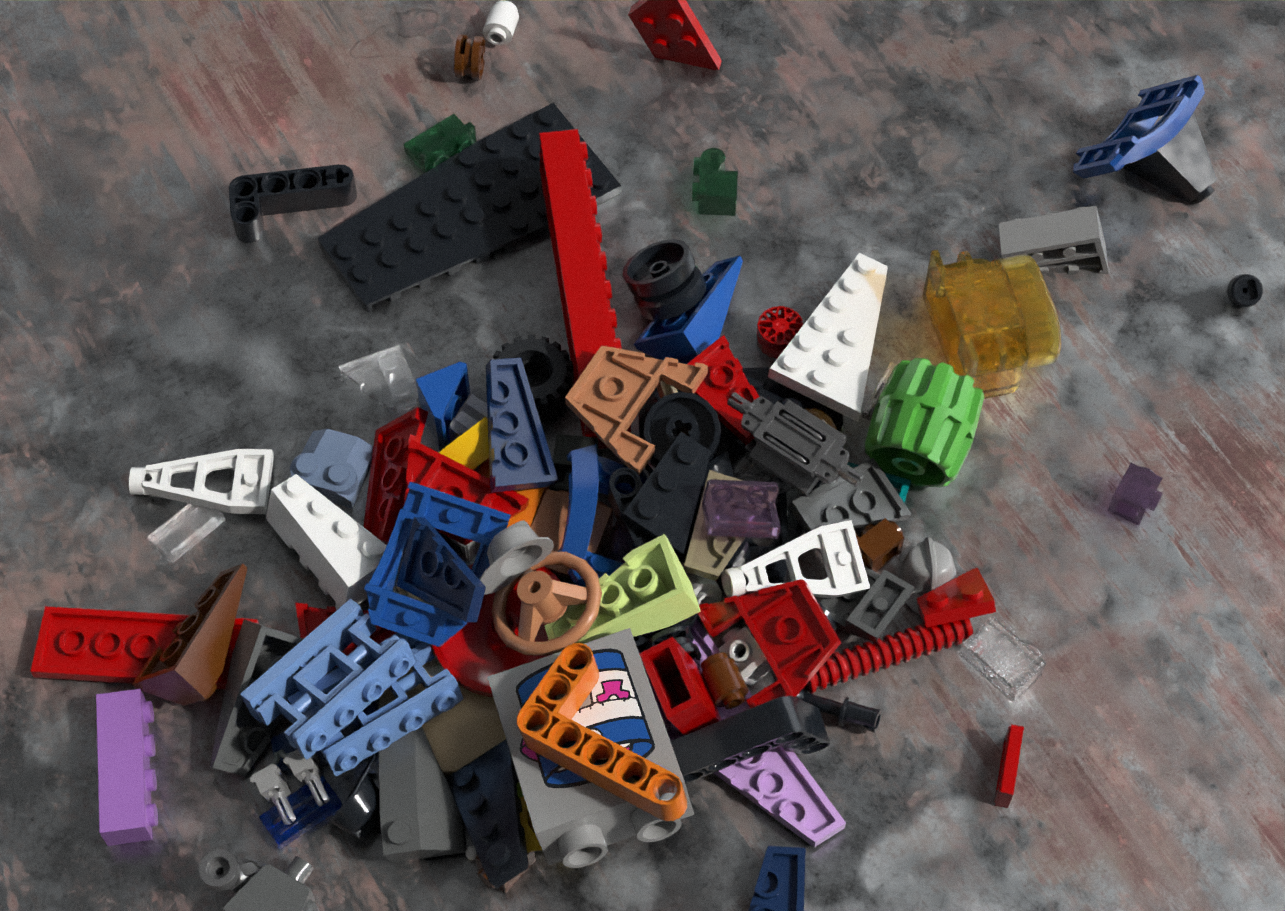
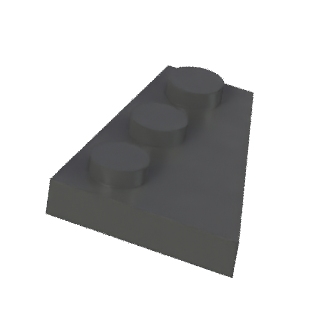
M874 458L853 468L864 474L862 481H859L857 487H854V485L840 477L837 482L825 483L812 490L808 496L803 495L793 500L788 506L805 533L820 526L852 520L854 528L865 527L870 524L877 525L885 518L893 522L908 520L912 514Z

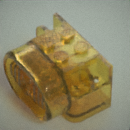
M938 250L931 251L922 295L947 364L953 366L954 373L960 376L968 374L975 379L973 387L983 389L984 399L1015 392L1020 387L1024 370L1051 365L1058 360L1061 351L1059 318L1040 268L1031 256L1020 254L995 259L990 262L982 258L972 259L968 251L959 252L956 263L943 265Z

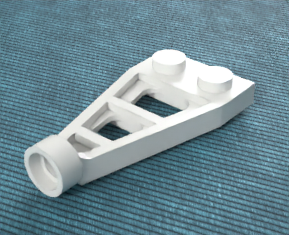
M234 449L146 465L145 468L132 467L129 473V491L131 495L150 494L231 514H266L274 460L272 449ZM222 469H232L235 471L233 486L230 492L220 493L205 488L206 475L210 472ZM183 472H196L194 488L172 487L170 485L172 475Z
M852 520L820 526L741 567L725 569L721 574L723 590L727 597L758 592L760 589L783 584L770 583L765 569L766 565L779 560L786 561L791 581L803 579L815 597L836 598L870 589ZM811 549H819L827 577L824 580L804 578L801 574L798 557ZM744 575H745V576L747 577V579H748L747 585H746V581H745Z

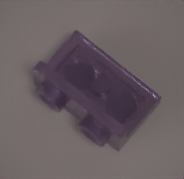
M708 480L702 502L707 536L778 538L781 529L775 505L779 490L778 484L776 482Z

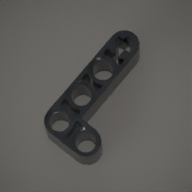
M339 164L242 175L233 179L229 184L231 219L237 238L244 243L256 242L264 235L263 216L344 207L352 204L357 198V189L352 169L346 165Z

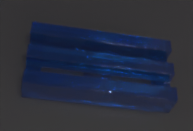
M323 776L320 777V781L330 801L284 833L280 834L319 807L314 798L293 811L296 820L294 822L290 820L291 824L288 825L284 824L283 820L276 825L272 823L280 817L276 806L259 816L260 822L268 830V833L276 841L280 849H283L332 815L343 805ZM305 785L288 796L287 800L291 808L312 795L309 787Z

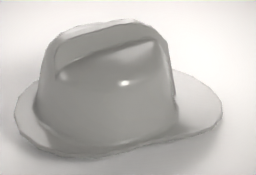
M524 520L500 531L494 536L488 547L487 555L490 566L479 578L486 586L484 595L503 589L526 570L544 560L554 547L553 541L548 537H538Z
M926 537L923 542L906 548L900 556V578L915 587L905 603L912 612L920 616L916 598L956 578L955 564L950 551L944 545L932 541L931 537Z

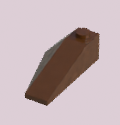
M243 563L220 572L195 602L194 607L198 611L175 626L172 632L176 637L164 651L161 648H157L150 656L132 684L136 689H141V691L183 706L197 701L203 702L215 692L217 688L215 683L223 672L248 569Z

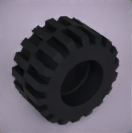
M528 335V339L524 340L519 336L514 338V343L506 342L501 345L502 352L496 350L493 359L521 357L527 376L537 375L547 379L540 386L530 387L542 426L545 421H548L550 424L555 422L556 415L562 417L567 412L565 397L574 385L573 364L570 361L568 352L566 350L561 351V345L555 341L551 344L548 337L542 336L541 339H535V335Z

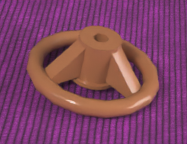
M551 551L544 560L526 570L503 589L495 592L491 610L495 632L507 647L524 655L548 656L562 651L568 645L576 643L584 637L598 616L602 597L598 574L586 560L568 552ZM547 565H564L575 570L585 581L586 587L552 580L547 573L533 570ZM517 583V594L521 600L518 636L508 625L505 612L508 596ZM586 604V608L576 625L562 636L545 642H534L541 624H550L557 621L563 616L568 605Z

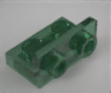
M452 114L404 143V152L426 173L477 142L475 126L471 122L464 124L455 114Z

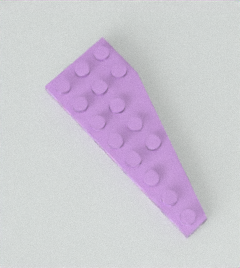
M689 618L682 620L679 623L686 622L689 620ZM696 619L691 629L694 637L692 643L698 646L702 655L700 660L694 659L702 673L701 663L709 656L720 653V651ZM653 631V632H650V633H646V634H643V635H645V636H650V635L655 634L656 631ZM646 671L670 741L685 736L667 719ZM748 691L744 697L745 701L736 708L727 710L725 707L716 706L721 719L724 720L751 709L746 701L753 696L751 692ZM779 746L714 772L715 775L813 847L818 846L845 828L846 822L795 752Z

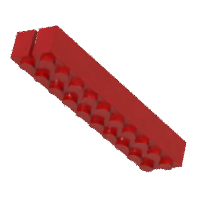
M578 129L539 133V170L569 356L573 364L574 384L601 345L622 349L620 337L616 338L615 328H617L615 308L611 309L610 306L612 289L610 279L606 280L605 276L607 260L605 251H601L600 247L602 231L600 223H596L595 215H597L595 195L591 196L590 188L593 187L591 169L586 166V161H588L586 141L580 142ZM580 419L582 436L598 438ZM630 425L629 428L627 429V431L630 432V433H631V425ZM598 438V450L607 449L608 447Z

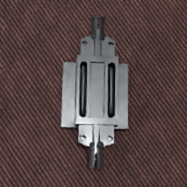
M736 392L731 395L732 398H729L727 405L743 414L742 428L751 433L755 441L758 442L748 455L750 460L804 495L808 496L819 480L830 484L837 482L841 477L854 485V487H857L859 481H862L864 474L847 465L850 455L847 450L842 448L847 441V437L788 399L785 405L778 401L773 404L760 396L751 403Z

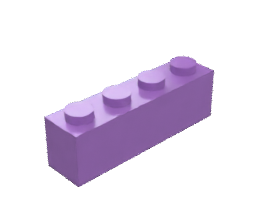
M141 689L96 694L99 833L107 846L153 840L152 827L158 826V812L156 804H151V791L157 790L156 773L154 769H150V757H154L156 752L154 737L152 734L149 735L148 723L154 722L152 701H146Z

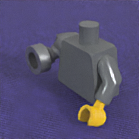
M219 849L206 854L200 862V878L207 888L219 892L225 890L238 892L225 905L224 911H318L312 890L304 885L314 868L298 856H295L285 872L270 864H264L261 861L244 857L242 861L237 862L232 853Z

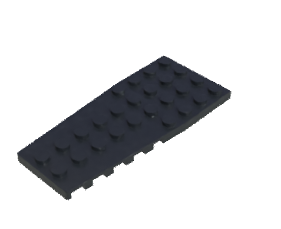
M551 103L473 143L318 238L320 248L365 311L369 312L372 311L371 305L387 298L391 302L402 297L401 292L416 285L420 289L431 284L430 279L446 272L449 276L460 272V266L473 260L477 264L490 258L491 252L500 248L507 251L549 232L539 170V133L572 130L575 128L557 106ZM579 134L580 142H583L584 139ZM587 144L588 161H586V166L591 169L593 187L590 188L591 196L595 195L598 206L621 193V184Z

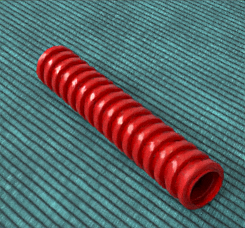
M970 619L928 628L919 624L915 626L914 630L906 628L904 633L897 631L893 637L885 635L883 640L879 638L877 641H873L872 644L869 641L864 642L863 647L855 645L851 651L845 648L842 650V654L833 652L831 657L827 659L805 685V689L813 694L816 693V688L825 690L828 684L834 687L837 686L838 681L846 683L848 678L852 680L858 679L859 674L867 676L869 671L873 673L879 672L880 667L888 669L890 664L898 666L901 660L907 663L910 662L911 657L919 659L921 654L928 656L931 654V650L940 652L942 647L949 649L952 647V644L956 646L961 645L962 640L970 642L973 639V628Z

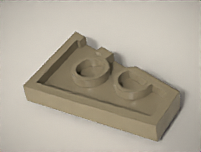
M709 470L705 478L682 566L685 572L716 581L777 491Z

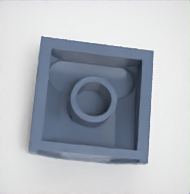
M331 429L313 431L302 453L295 457L290 465V478L297 474L332 503L353 509L371 467L373 446L359 437Z

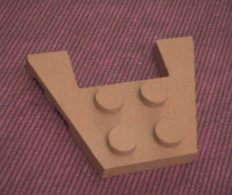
M601 345L566 395V405L628 468L640 475L655 453V445L628 432L627 429L660 381L682 392L695 393L708 374V366L695 362V366L678 363V359L665 357L664 360L645 357V353Z

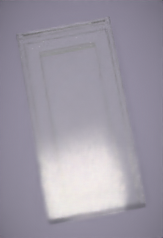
M189 503L147 537L149 542L172 564L225 521V517L220 510Z

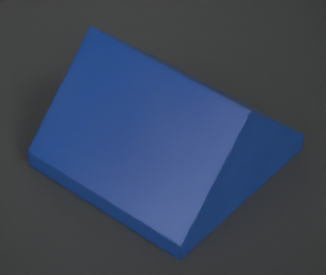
M461 361L416 379L420 408L428 411L426 425L439 451L450 444L449 425L471 393L467 363Z

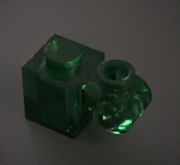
M709 148L700 157H694L693 176H699V182H693L692 201L698 202V214L736 216L738 171H725V153L717 148Z

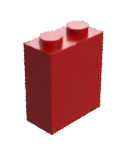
M673 637L639 653L667 719L682 734L687 735L722 720L701 676L697 663Z

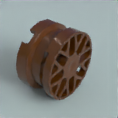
M458 35L454 55L456 78H464L467 75L472 76V79H482L485 64L484 36H475L474 39H471L467 35Z

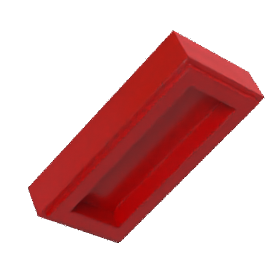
M1011 724L1005 735L994 798L995 806L1008 808L1014 795L1024 731L1023 726Z

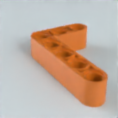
M582 643L568 645L562 650L518 713L517 725L526 746L539 755L661 820L674 821L679 819L687 809V798L678 776L572 720L597 684L599 669L590 647ZM581 664H585V665H586V666H585L584 668H582V669L573 670V669H574L576 666H578V665H581ZM559 694H565V696L559 700H552L555 696ZM536 725H544L537 731H530ZM569 741H576V743L569 748H562V746ZM601 758L609 759L605 764L594 765ZM633 775L642 776L637 782H626ZM665 793H675V796L670 800H659Z

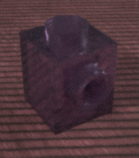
M1130 463L1112 497L1108 511L1139 526L1147 510L1155 511L1162 498L1163 493L1158 491L1163 477L1156 475L1149 468Z

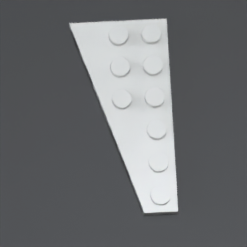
M859 253L770 367L768 378L858 422L888 266Z

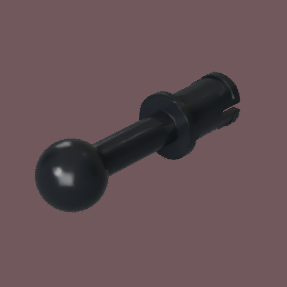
M805 688L796 696V698L819 708L820 712L839 717L838 724L841 726L847 723L874 733L879 727L881 710L852 702V699L846 697L843 703L807 693Z

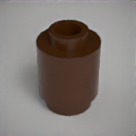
M720 652L709 656L701 663L703 670L701 676L715 706L725 707V709L729 710L738 707L745 701L744 697L749 689L733 658H729L725 652Z

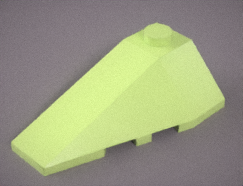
M665 534L633 549L623 557L625 563L610 576L605 573L599 578L602 597L598 616L587 634L576 643L584 644L628 628L631 629L633 637L668 628L701 612L692 584ZM586 604L568 605L561 618L553 623L546 624L545 629L548 640L562 636L576 625L586 608Z

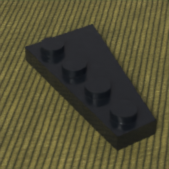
M505 739L446 778L488 881L495 889L529 868L525 831L520 822L522 804L521 799L517 795L516 786L519 779L507 740Z

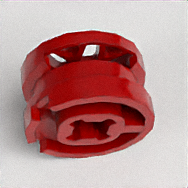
M776 306L765 310L760 315L757 323L756 340L757 346L762 353L776 359L780 356L803 326V320L798 312L788 307Z

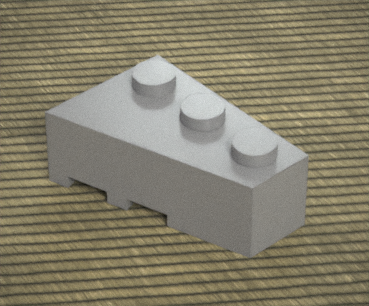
M1096 206L1078 207L1074 210L1045 213L1041 216L1024 219L1016 218L999 223L1001 256L1007 273H1048V268H1068V273H1079V268H1098L1099 274H1109L1106 243Z

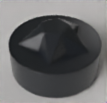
M1250 274L1235 276L1227 287L1229 300L1234 305L1240 307L1255 305L1263 294L1260 280Z

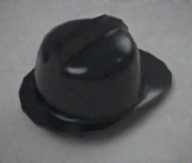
M376 754L367 763L344 804L326 823L323 829L328 824H332L356 839H363L380 821L379 788L367 774Z

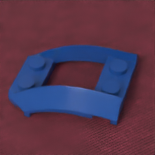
M1194 75L1140 90L1138 96L1142 100L1137 108L1128 110L1121 123L1100 144L1078 149L1076 154L1080 157L1078 163H1074L1073 172L1083 179L1118 172L1126 164L1141 160L1157 152L1158 149L1171 141L1181 131L1205 94L1202 78ZM1163 115V117L1155 124L1158 117Z
M597 444L570 451L567 455V460L572 464V472L568 476V514L562 545L557 552H568L586 560L598 574V578H600L605 573L610 576L623 563L587 551L596 514L598 492L607 495L610 476L617 469L628 467L598 456ZM640 474L639 476H640L641 481H642V483H643V485H644V483L646 482V480H645V478L642 476V474ZM619 483L615 486L616 490L623 494L633 491L632 487L627 483ZM570 568L567 573L573 583L586 587L585 581L581 576Z
M410 481L407 498L403 509L399 511L386 549L369 583H366L364 588L367 592L370 606L368 612L371 624L441 647L460 631L467 622L434 605L393 591L398 582L414 517L426 518L434 528L481 543L471 569L480 578L490 566L487 555L489 544L495 535L507 528L511 515Z

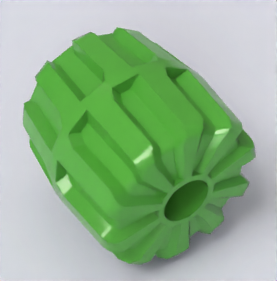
M914 358L911 361L902 360L894 367L876 403L865 441V453L870 459H875L883 472L909 479L913 485L939 488L948 486L951 481L957 478L972 446L984 401L983 389L973 387L975 379L968 374L960 376L954 373L953 366L941 362L935 366L930 363L929 359Z

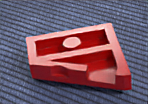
M978 568L972 569L916 598L918 611L926 628L996 612L994 598Z

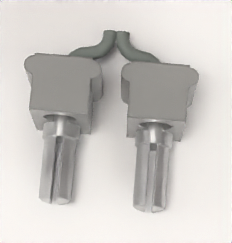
M281 749L273 754L274 761L270 765L250 777L251 783L258 788L260 794L271 805L275 804L283 823L286 825L291 824L290 820L294 822L296 816L287 800V796L291 794L286 783L288 777L277 766L280 756L284 758L283 762L293 772L294 776L304 786L307 785L318 806L324 805L323 801L325 803L329 801V797L320 781V777L324 773L319 765L321 759L316 753L306 760L301 756L298 749L290 753H285Z

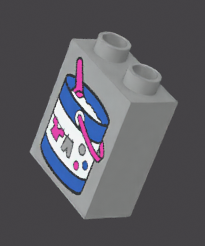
M630 628L584 643L593 652L599 669V679L572 720L678 776L687 798V809L677 820H661L539 755L526 746L517 725L518 713L561 652L488 676L535 835L549 865L561 861L569 868L591 865L606 855L608 851L607 845L635 835L642 842H655L665 839L680 829L682 825L681 819L694 815L683 775ZM585 664L578 665V666H576L573 670L582 669V668H584L586 665H585ZM559 694L555 696L552 700H559L563 698L565 694ZM536 725L530 731H537L544 725ZM569 741L562 746V748H569L576 743V741ZM601 758L594 765L605 764L609 759ZM633 775L626 782H637L642 776ZM665 793L659 800H670L675 796V793Z

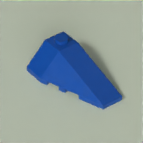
M741 256L717 261L702 274L706 282V292L701 300L679 316L649 323L635 341L634 346L636 349L656 359L664 360L665 357L678 359V363L687 364L718 340L743 263Z

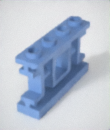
M350 598L240 693L251 716L260 723L263 722L268 726L280 714L290 720L293 725L284 734L289 744L294 749L297 748L301 756L307 760L317 751L323 749L327 742L340 730L352 723L359 713L373 701L377 700L397 679L404 676L415 664L416 660L409 643L403 638L400 639L398 636L393 635L382 646L372 640L369 636L377 630L375 625L371 624L370 616L367 613L363 614L360 605ZM353 642L358 647L346 656L342 651ZM369 656L373 657L376 661L366 670L359 666ZM337 665L348 676L326 695L315 687L314 684ZM299 690L303 695L292 705L286 701L287 698ZM318 705L321 710L312 718L308 719L303 715L312 706Z
M400 633L394 634L409 643L416 660L415 664L411 667L413 672L395 681L389 687L396 697L395 700L368 716L362 711L355 717L352 723L340 730L320 750L335 776L355 768L360 762L378 751L388 748L393 742L411 731L419 729L426 722L452 709L463 700L457 680L447 668L433 677H430L422 665L434 659L433 652L428 643ZM389 637L388 639H386V640H384L383 642L379 643V645L382 646V645H383L385 642H387L391 637ZM369 656L359 666L366 670L376 660ZM337 668L322 677L314 686L327 695L348 674L342 669ZM422 683L425 690L409 699L406 692ZM298 691L288 697L289 703L292 705L303 693ZM315 704L303 715L310 719L321 708ZM359 722L362 728L344 738L341 731Z

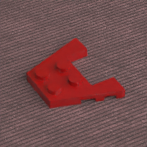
M803 579L760 589L755 593L739 597L736 595L724 598L723 601L699 605L701 612L698 615L712 637L717 636L744 619L778 679L746 700L750 708L783 696L796 697L841 644L840 639L808 584Z

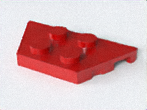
M639 0L631 6L628 16L655 58L719 70L722 60L686 0Z
M413 439L410 440L404 503L409 492L408 485L411 481L510 514V518L528 507L529 499L515 491L491 493L489 478ZM435 528L436 531L463 545L472 542V540Z

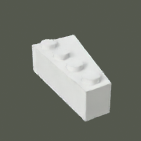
M297 474L272 488L266 515L267 521L289 549L294 548L300 556L299 562L306 571L311 570L318 578V586L324 594H330L336 601L335 608L338 610L350 598L358 604L366 600L368 597L366 590H364L365 585L372 578L387 545Z

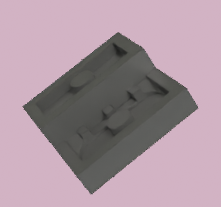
M864 566L870 589L836 598H823L820 603L831 614L837 629L863 639L877 641L913 593L915 587L885 569L881 574H878Z

